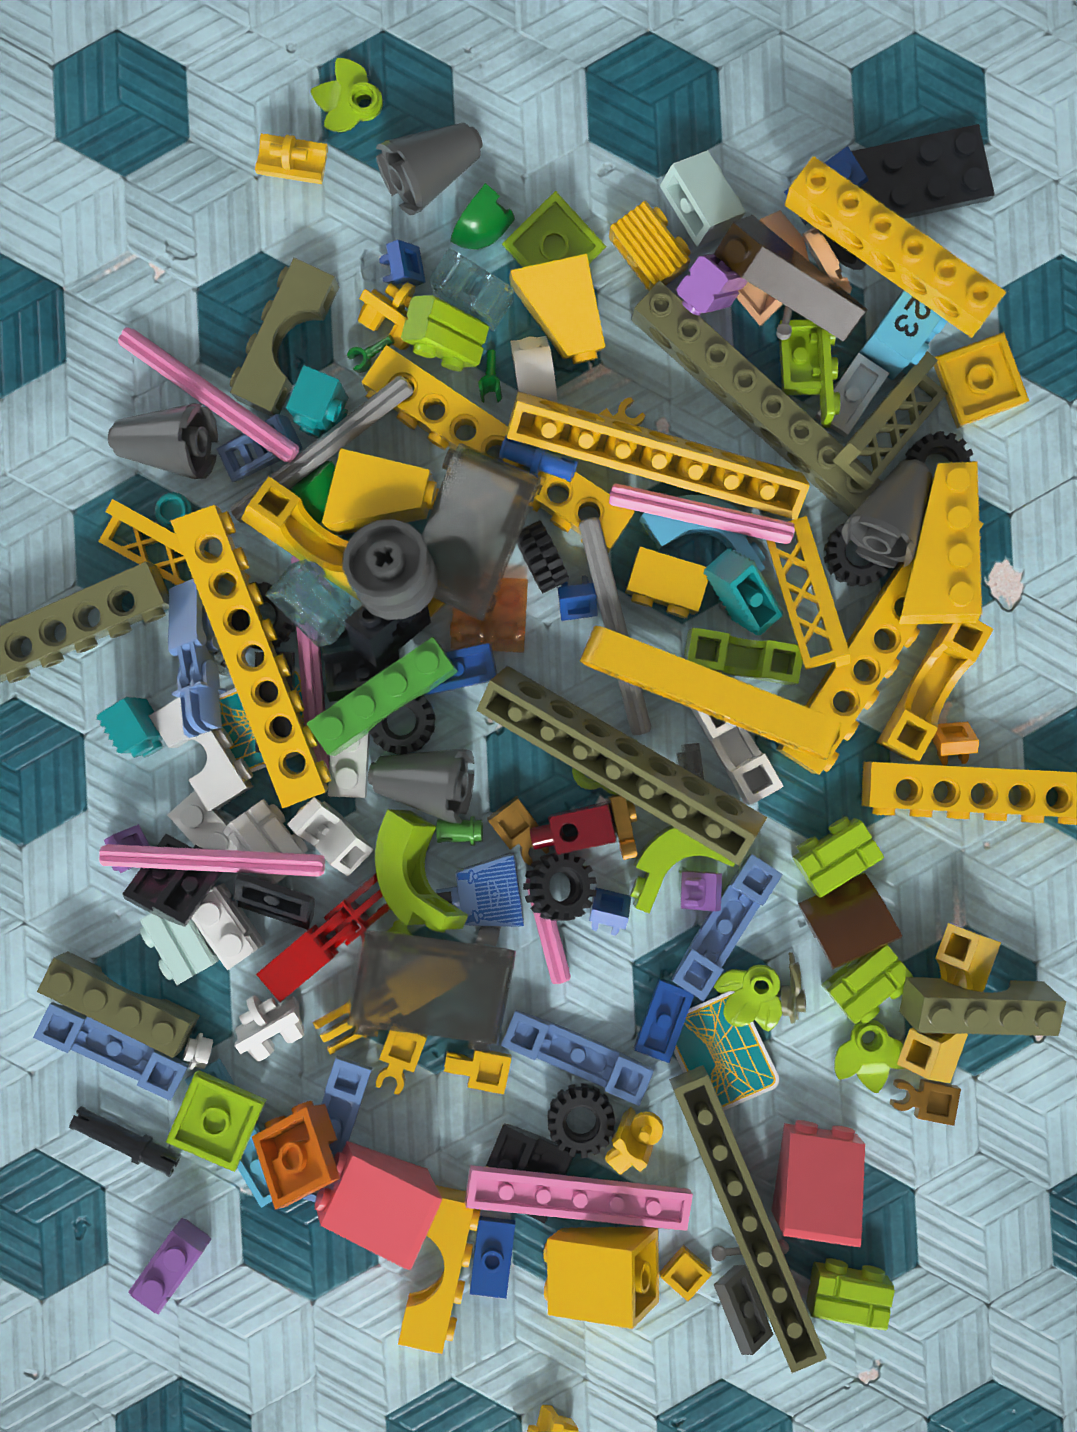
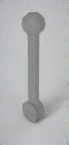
M786 305L782 324L778 325L776 336L781 340L790 338L792 328L789 325L792 309Z
M778 1240L783 1254H786L789 1250L788 1243L785 1240ZM715 1246L712 1249V1257L716 1261H723L726 1256L742 1255L739 1247L725 1249L722 1246Z

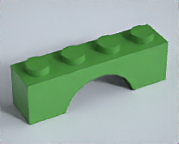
M431 637L306 724L327 755L336 756L366 736L375 725L413 699L430 692L456 674L458 670L439 642L434 637Z

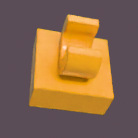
M968 721L938 724V729L932 741L937 749V756L942 765L948 764L949 755H958L961 763L966 764L969 760V754L978 753L979 739Z

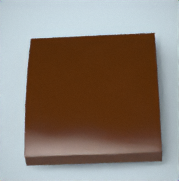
M866 873L848 880L821 898L815 895L798 903L814 938H817L832 970L902 938L897 924Z

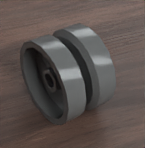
M395 519L375 521L362 527L349 540L343 553V571L348 583L356 593L361 604L375 616L393 620L405 619L419 613L432 600L438 587V570L421 534L410 524Z

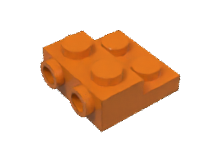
M313 1101L298 1104L291 1109L292 1115L288 1117L280 1116L267 1121L264 1124L265 1129L252 1136L275 1210L285 1208L340 1179L329 1146L337 1138L325 1104L314 1105Z

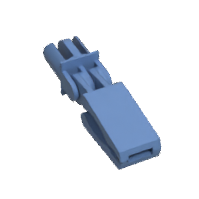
M191 579L169 589L168 649L171 655L179 657L180 662L177 674L178 690L172 692V695L180 697L184 735L188 738L196 737L202 733L222 727L219 695L227 692V689L220 688L219 670L214 662V652L221 649L195 582Z

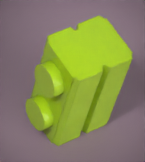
M433 295L414 296L410 300L406 315L408 320L404 323L401 338L403 341L414 346L413 352L426 358H435L436 356L442 359V367L461 372L463 367H476L480 364L484 349L482 344L485 343L489 326L486 323Z
M843 817L828 827L831 832L820 840L816 836L811 837L796 847L799 853L794 855L792 859L814 894L818 897H823L884 859V855L860 819L854 818L849 820L848 817Z
M885 945L848 962L821 985L844 1014L856 1025L860 1020L862 1023L872 1020L880 1012L878 1006L888 997L896 999L901 996L906 977H913V975L898 959L892 949Z
M832 1258L826 1259L825 1263L814 1261L810 1278L811 1283L806 1299V1306L812 1317L884 1331L888 1330L891 1313L890 1307H892L895 1289L893 1283L882 1269L870 1265L862 1266V1270L848 1268L847 1263Z

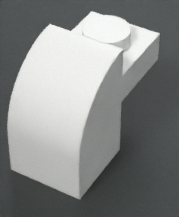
M547 336L526 337L521 340L510 341L517 390L558 403L553 361Z
M315 797L302 806L287 824L295 834L312 844L331 866L347 876L374 851L362 835L327 802L324 801L322 803Z

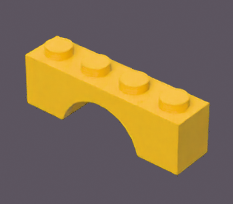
M268 476L247 505L241 520L359 600L343 571V553L349 541L332 534L318 524L308 514L300 497Z
M979 620L977 623H943L876 743L908 761H920L938 729L939 715L950 692L964 672L976 662L994 629Z
M948 923L935 957L940 967L941 979L964 989L983 992L1001 942ZM910 1028L897 1065L928 1080L951 1083L968 1034L918 1033L914 1028Z
M436 1185L442 1197V1202L426 1236L441 1251L444 1260V1270L438 1280L430 1287L418 1292L409 1293L398 1345L442 1354L445 1340L453 1341L457 1318L451 1317L453 1303L461 1304L465 1281L458 1280L461 1266L469 1267L473 1244L466 1243L469 1229L477 1230L481 1209L466 1208V1191Z

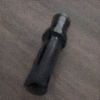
M83 1106L78 1108L76 1113L79 1115L78 1117L73 1116L69 1125L70 1129L76 1130L131 1157V1162L137 1165L142 1162L166 1174L168 1177L173 1174V1167H177L181 1154L153 1142V1137L147 1134L142 1137L85 1109Z

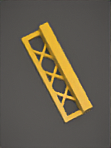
M112 499L105 511L112 518L98 542L137 564L149 562L145 546L160 542L165 545L169 558L167 561L155 564L161 576L175 585L184 583L185 581L180 578L177 564L186 562L176 534ZM121 522L133 527L136 543L121 546L112 541ZM141 532L151 538L143 540ZM139 548L141 557L130 550ZM173 550L182 554L183 556L175 558ZM204 550V553L208 559L217 558L213 554ZM171 566L173 574L162 568ZM245 573L246 576H247V579L249 580L250 575H248L247 573ZM226 574L221 578H225L228 581L234 583V586L229 593L230 595L236 589V580L233 575Z
M804 516L797 520L788 521L795 525L794 535L797 541V545L791 555L776 548L774 541L766 540L805 670L834 662L836 668L851 664L850 652L808 518ZM799 552H800V554H801L802 560L799 559V558H796V557L798 556ZM780 558L787 560L784 567H782ZM792 564L806 570L808 578L801 589L788 583L785 576ZM810 586L813 594L807 592ZM790 591L797 594V597L794 602L792 600ZM803 598L815 603L817 606L818 614L813 623L797 616L796 610ZM820 621L822 622L824 629L818 627ZM801 626L809 629L805 636H803ZM815 632L827 638L831 652L810 658L806 645Z

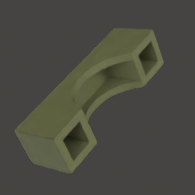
M293 258L289 267L285 266L281 271L277 282L279 290L274 300H269L266 303L261 317L263 324L258 334L254 333L250 337L246 346V354L248 355L242 367L235 369L230 380V387H232L230 393L237 401L271 417L275 414L280 415L293 387L282 373L279 365V348L283 338L293 327L302 322L311 320L324 321L339 290L335 276L296 258Z
M69 951L53 958L37 990L38 993L172 1058L185 1048L200 1015L167 999L147 997L115 983L102 972L101 967Z
M906 977L899 1012L918 1033L1059 1036L1066 1001L1044 981L1010 980L1007 990L988 993L964 989L941 978Z

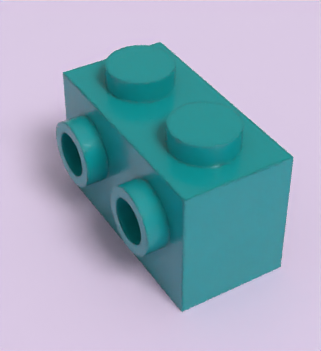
M303 365L286 408L293 416V422L300 426V431L309 436L320 438L321 434H325L347 416L348 410L345 409L349 397L339 379Z

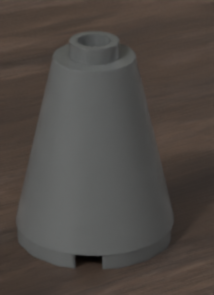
M459 123L385 140L376 147V149L382 150V153L377 155L376 159L381 176L391 196L398 193L404 201L399 207L407 214L415 215L422 211L480 158V149L483 143L480 134L474 127H469L466 123Z
M192 403L118 419L109 429L108 443L119 457L191 479H206L211 474L216 463L217 455L211 454L212 442L218 443V431L212 411L208 407H201L202 404Z
M918 460L900 462L846 520L841 531L843 540L848 544L851 539L858 546L855 552L859 556L874 564L888 568H895L898 562H904V567L911 563L916 554L933 481V476L928 467Z
M465 749L380 756L376 763H371L369 767L368 783L373 786V790L377 794L449 823L461 824L462 820L459 814H467L473 793L475 774L468 773V763L474 764V756L472 751Z

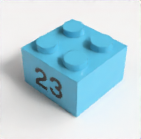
M903 290L859 353L889 373L887 378L893 381L900 372L907 374L914 365L919 363L930 347L928 344L936 334L940 333L948 321Z

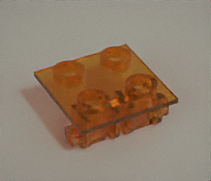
M454 575L450 649H464L490 643L493 651L524 653L528 579Z

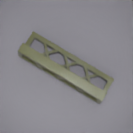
M928 351L919 363L914 365L900 379L832 460L866 490L873 485L947 394L926 375L938 361ZM917 385L932 397L930 402H916L914 389ZM908 410L911 425L897 424L895 411ZM889 433L892 448L878 447L876 434ZM857 456L871 457L873 471L870 475L853 461Z

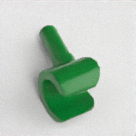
M388 335L364 350L360 347L351 348L347 353L348 359L352 360L358 355H363L362 363L356 365L353 370L357 373H364L369 370L371 358L381 352L386 345L394 344V339L391 335Z
M495 350L487 351L485 376L478 382L480 397L483 403H485L484 396L489 392L496 393L497 402H500L502 399L500 380L496 377Z

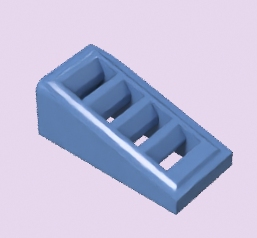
M275 414L264 421L297 444L299 451L303 449L287 416ZM244 433L217 448V452L232 482H237L281 461V459L271 452H267L264 447ZM250 443L258 456L255 460L247 446ZM239 449L246 464L243 467L240 466L234 454V451Z

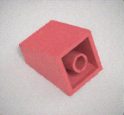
M796 1120L795 1125L784 1123L771 1210L783 1236L855 1247L861 1246L865 1143L855 1134V1130L844 1126H833L832 1130L819 1129L816 1123L805 1120Z
M347 1141L342 1153L337 1152L334 1156L340 1179L321 1188L316 1196L314 1208L317 1211L320 1225L402 1268L411 1270L442 1202V1197L427 1168Z

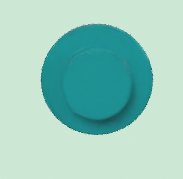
M176 492L163 495L155 506L156 519L162 526L174 530L171 520L193 513L191 502L184 495Z

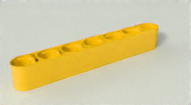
M595 625L580 658L582 664L599 672L819 759H828L841 726L840 721L826 714L601 626Z

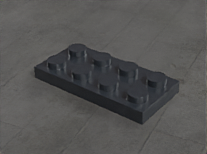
M979 124L851 151L869 179L859 188L903 219L991 201L995 196Z

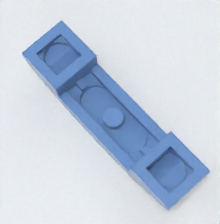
M750 854L722 892L721 910L709 912L684 954L671 981L700 1000L705 1001L723 972L722 966L758 908L760 905L764 906L783 874L753 854Z
M54 1002L49 1004L33 1038L67 1054L70 1050L75 1051L138 1081L137 1086L169 1101L172 1100L188 1068V1065L176 1056L172 1058L67 1006Z
M518 1010L515 1011L501 1046L530 1059L536 1060L538 1058L602 1086L606 1092L638 1106L641 1104L654 1072L650 1067L607 1045L558 1024Z
M340 1056L335 1058L322 1100V1104L326 1105L337 1138L336 1141L329 1144L333 1158L337 1152L342 1153L346 1142L350 1139L372 1071V1067ZM319 1190L303 1199L315 1202Z

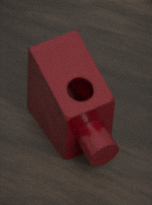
M609 801L551 814L548 817L550 824L529 828L534 850L555 846L557 854L611 844L617 841ZM574 824L578 829V835L567 837L563 833V826Z

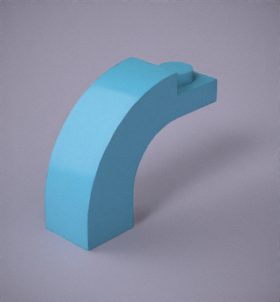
M679 496L688 500L741 511L732 504L711 496ZM644 513L640 517V523L659 551L685 535L695 533L706 534L718 539L727 549L732 548L733 551L736 550L742 556L745 555L746 558L754 560L760 572L766 569L762 563L765 561L763 552L755 542H748L746 539L749 537L748 535Z

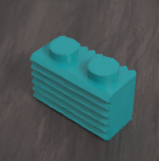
M729 548L704 569L707 580L710 581V585L713 586V590L716 591L719 600L723 602L722 605L726 607L725 610L729 612L728 615L732 617L731 620L756 636H761L783 616L782 609L754 560H750L745 555L742 556L741 553H737L736 550L733 551L732 548Z
M127 696L97 714L96 720L101 721L100 726L105 727L104 733L109 734V740H113L112 746L117 747L116 753H131L133 758L140 755L145 758L163 747L161 743L163 738L149 715L154 713V710L147 699Z

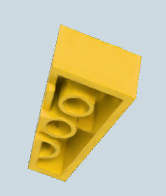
M977 462L937 463L899 624L977 623L982 615Z

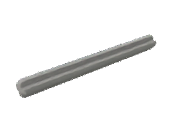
M397 376L300 452L291 463H286L270 477L288 490L337 453L340 448L346 446L413 393L409 382L404 377ZM265 481L231 507L233 516L240 523H245L241 520L244 511Z
M597 517L582 520L579 523V529L604 627L628 636L600 520ZM618 679L631 733L633 735H641L650 732L651 723L642 688Z

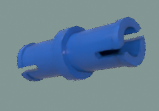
M507 435L503 440L499 453V458L530 467V472L538 474L542 471L565 479L570 483L579 461L577 458L508 439Z

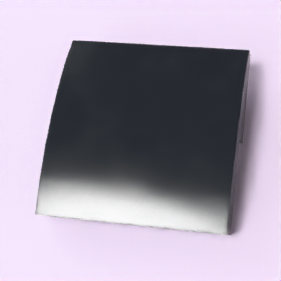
M345 624L321 628L322 656L325 662L326 694L329 702L341 700L400 659L398 650L377 668L352 649Z
M165 834L156 846L192 848L168 834ZM197 845L193 847L195 849H203ZM140 868L122 895L130 903L158 917L186 927L223 872Z
M240 872L238 873L234 899L238 900V907L300 928L309 929L315 909V899L313 896Z
M504 1123L486 1167L567 1175L574 1157L569 1156L568 1151L565 1149L563 1152L559 1150L556 1142ZM526 1214L544 1224L549 1216Z

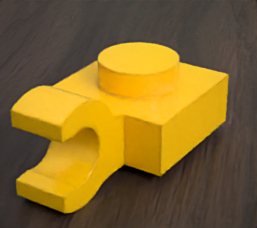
M475 1048L473 1058L455 1052H447L444 1072L469 1076L468 1088L504 1095L512 1056L511 1054Z

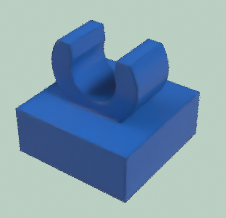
M398 239L386 244L388 254L382 255L379 261L381 264L390 266L391 274L383 277V282L392 283L393 285L409 282L415 287L426 283L419 246Z
M586 575L581 576L582 584L568 586L567 581L561 584V587H557L561 621L598 616L594 584L589 583Z
M595 887L597 892L596 897L592 898L593 904L589 921L592 922V930L597 931L600 923L612 926L611 935H617L620 929H626L631 897L630 895Z

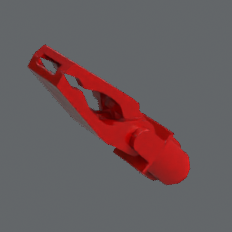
M376 873L323 917L326 922L318 928L316 924L256 974L279 1002L283 1001L339 953L336 949L343 942L348 946L390 910L388 904L385 903L370 917L365 912L383 897L380 889L361 905L355 901L378 881ZM334 930L336 935L329 940L326 935Z

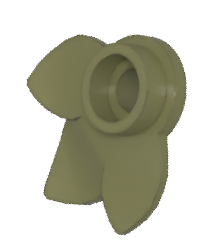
M789 952L790 986H781L782 1015L789 1016L791 1024H795L796 1020H799V1012H806L805 989H801L800 965L795 963L794 954Z

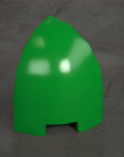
M485 183L457 221L450 242L464 249L478 250L490 246L515 220L514 214L511 209L506 210L496 202L500 196Z
M325 461L289 489L301 498L304 508L318 524L323 521L335 466L332 461Z

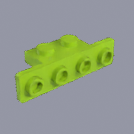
M808 319L790 320L789 325L792 328L790 338L786 340L779 339L782 391L786 395L820 394L821 426L823 428H830L834 415H839L840 393L833 390V380H837L838 359L837 357H831V346L835 345L836 337Z

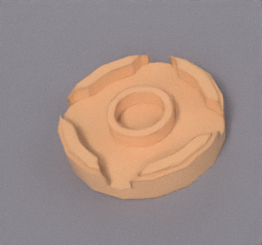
M815 227L803 233V238L820 271L850 294L852 290L847 277H842L840 263L823 234H820L819 230Z

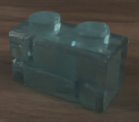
M304 559L292 563L279 577L280 579L266 592V596L317 647L330 645L345 630L344 620L356 610L350 605L351 599L348 594L339 588H334L324 578L326 576L325 571L318 564Z

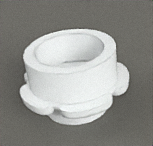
M199 1033L196 1039L189 1038L185 1048L183 1060L189 1061V1068L191 1070L194 1067L205 1069L210 1057L213 1039L203 1037V1033Z

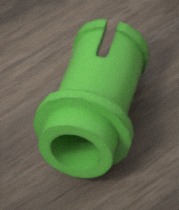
M471 816L470 820H462L461 824L437 819V843L470 842L471 846H475V842L483 841V821L475 820V816Z

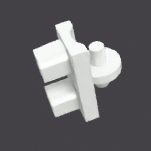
M255 995L248 998L247 1006L249 1011L239 1016L242 1024L235 1028L238 1039L235 1042V1047L240 1054L248 1051L252 1057L260 1062L274 1052V1043L270 1037L280 1032L287 1043H293L304 1036V1025L299 1016V1002L294 995L278 1004L274 998H270L263 1003Z

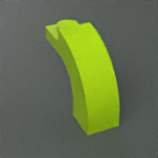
M387 809L378 832L375 848L376 875L386 903L393 913L406 925L425 924L428 928L441 933L446 932V930L463 929L468 915L437 895L427 880L425 856L436 826L410 810Z
M669 826L653 836L638 854L633 865L646 873L644 878L641 876L636 878L630 897L635 898L633 905L636 909L649 914L666 873L678 861L686 857L699 855L716 859L733 867L735 863L673 826Z

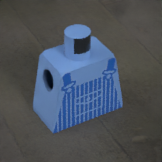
M514 852L461 868L456 871V887L436 889L437 895L468 915L465 925L524 926Z

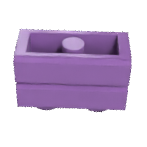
M708 254L697 258L689 270L691 274L684 277L676 290L678 295L684 299L682 301L683 306L691 313L700 316L701 313L730 307L739 295L738 290L743 289L748 281L741 278L714 254Z
M181 1218L128 1291L130 1296L153 1313L159 1315L211 1241L209 1235L187 1219Z

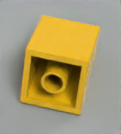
M587 254L511 270L509 276L510 286L563 359L572 358L573 364L588 362L598 358L597 352L605 348Z
M340 448L322 523L332 534L344 535L358 532L362 527L378 520L395 519L406 523L427 519L429 509L435 510L439 488H437V482L434 481L429 469Z
M561 1228L547 1239L543 1256L544 1261L547 1263L544 1298L548 1301V1315L633 1329L659 1303L658 1228Z

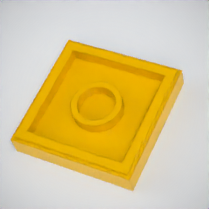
M1004 332L935 357L938 361L935 363L934 368L942 389L947 392L945 398L956 428L1029 402Z

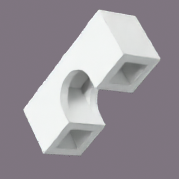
M180 697L149 715L168 748H178L190 740H195L204 747L207 754L206 765L200 773L190 778L189 782L208 812L219 809L254 787L249 780L253 777L250 768L242 758L236 760L230 750L233 742L223 727L202 733L196 737L188 738L184 735Z
M691 708L745 804L752 805L784 787L766 754L759 750L748 730Z

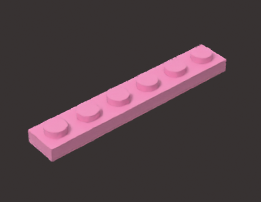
M470 1165L465 1206L472 1209L687 1231L693 1193L690 1189Z

